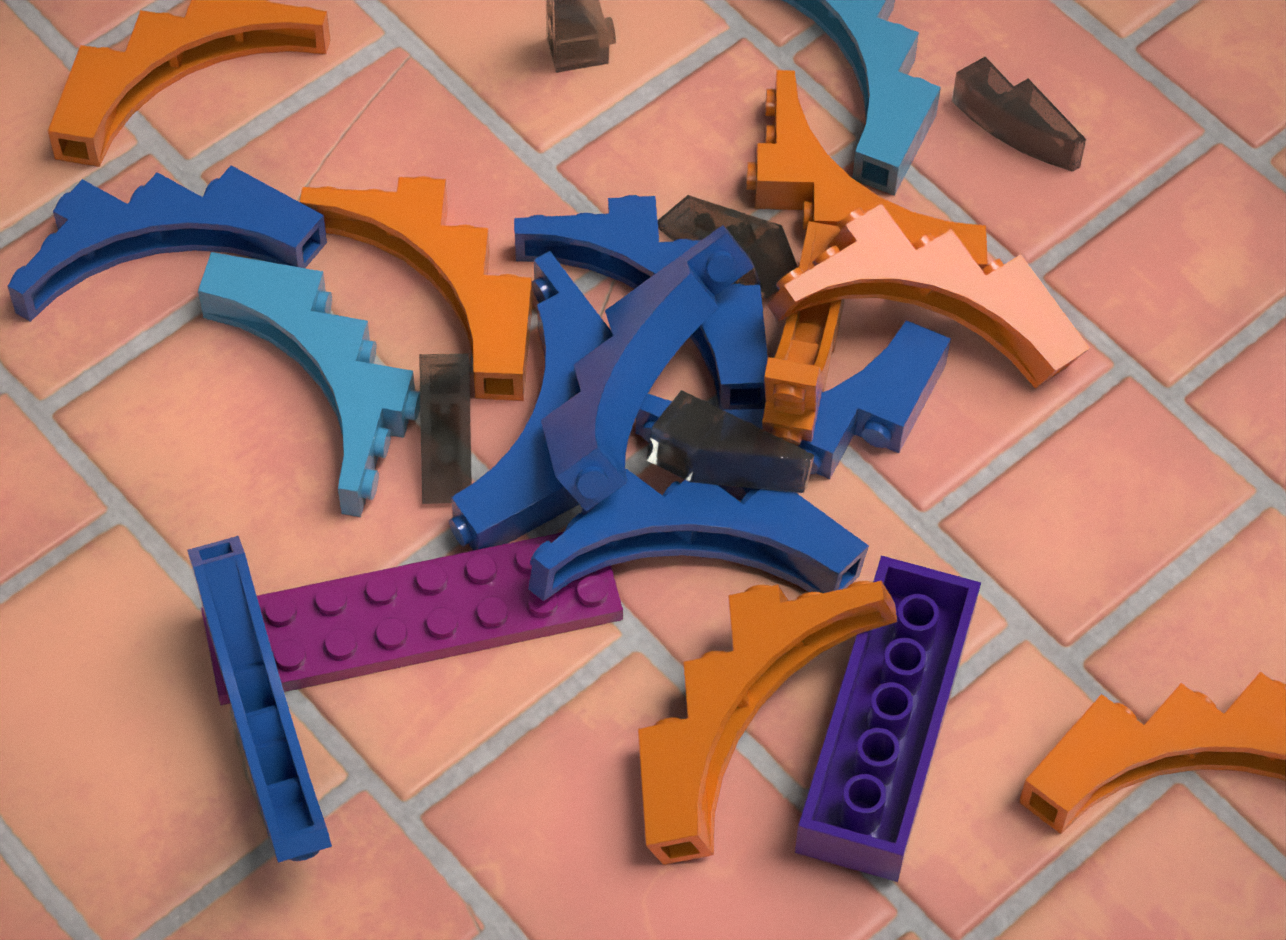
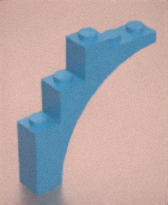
M782 0L812 19L838 45L855 73L863 95L866 125L855 150L852 178L859 183L895 196L937 116L940 97V86L931 84L925 79L908 75L915 62L919 32L908 29L901 24L887 21L894 9L895 0Z
M211 252L198 289L203 318L239 327L271 342L298 362L320 386L337 416L343 436L344 456L338 484L341 514L361 517L366 499L373 500L376 495L379 472L375 470L378 457L386 458L391 436L404 438L409 420L416 421L419 416L422 393L415 391L413 371L374 364L377 344L376 341L370 340L368 321L330 314L332 293L326 291L323 271Z

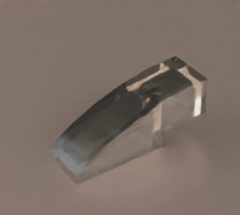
M986 56L956 72L952 102L972 121L995 138L1033 158L1072 172L1080 168L1086 138L1029 78L1013 86Z

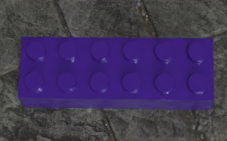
M881 555L873 582L882 580L895 603L897 622L857 634L798 825L795 853L898 882L972 624L981 582Z

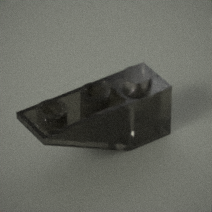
M681 390L652 426L646 461L693 483L804 493L808 486L815 455Z

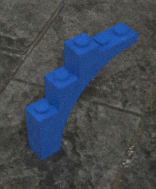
M232 165L220 178H216L209 183L203 197L158 172L145 185L139 186L134 191L128 204L82 179L71 192L65 193L59 199L53 210L58 231L50 234L44 240L40 251L26 266H21L16 270L7 287L15 313L31 322L58 296L86 278L118 264L155 254L195 250L225 252L272 263L306 268L327 244L324 216Z
M627 195L620 198H608V214L579 213L566 216L533 215L525 218H514L516 261L534 262L535 258L550 251L560 264L592 270L621 281L633 289L701 241L678 239L673 242H659L655 196L640 197L637 195ZM731 284L715 295L719 308L696 329L690 338L699 349L712 376L719 410L765 408L766 404L764 375L768 354L760 285Z
M906 320L888 347L862 371L834 388L822 392L812 442L801 440L800 445L792 446L772 441L771 434L763 433L762 419L765 408L717 410L683 405L651 394H647L636 416V434L642 436L644 440L654 446H666L680 452L698 465L715 467V484L740 501L751 489L756 488L760 490L772 478H776L785 460L793 463L802 472L818 474L831 479L854 435L862 437L874 447L888 448L900 453L946 366L951 338Z
M625 468L628 483L587 512L582 508L581 513L577 514L569 522L562 535L552 543L546 541L537 548L530 560L532 570L528 590L544 601L572 581L606 566L640 558L684 555L723 559L759 568L797 584L808 592L827 593L847 588L860 576L869 545L775 477L760 490L756 488L751 489L740 502L698 470L693 472L682 483L679 481L673 482L664 494L661 495Z
M239 536L188 549L187 552L216 658L246 756L268 836H270L277 861L279 863L286 860L303 861L317 855L320 850L332 847L289 711L243 546Z

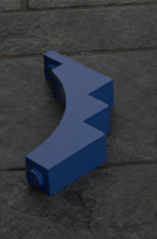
M724 225L605 310L613 336L573 364L581 392L541 420L555 477L586 512L628 483L625 471L626 449L633 423L645 397L675 353L696 329L719 308L715 295L754 268L751 259Z
M550 251L534 259L532 291L539 302L537 304L538 334L545 358L542 387L534 411L521 435L497 464L472 485L451 497L453 518L449 520L451 531L460 545L465 546L469 544L473 551L510 543L579 505L555 477L541 420L581 392L573 364L607 341L613 334Z

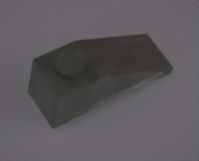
M545 0L546 39L555 72L609 64V45L616 44V35L613 20L611 17L604 18L600 1Z
M687 195L658 219V229L673 241L678 239L703 240L724 225L751 259L754 266L752 270L732 284L760 285L761 297L766 299L779 291L776 283L781 278L798 268L784 229L780 224Z
M469 353L419 354L422 504L452 503V496L472 485L471 357Z

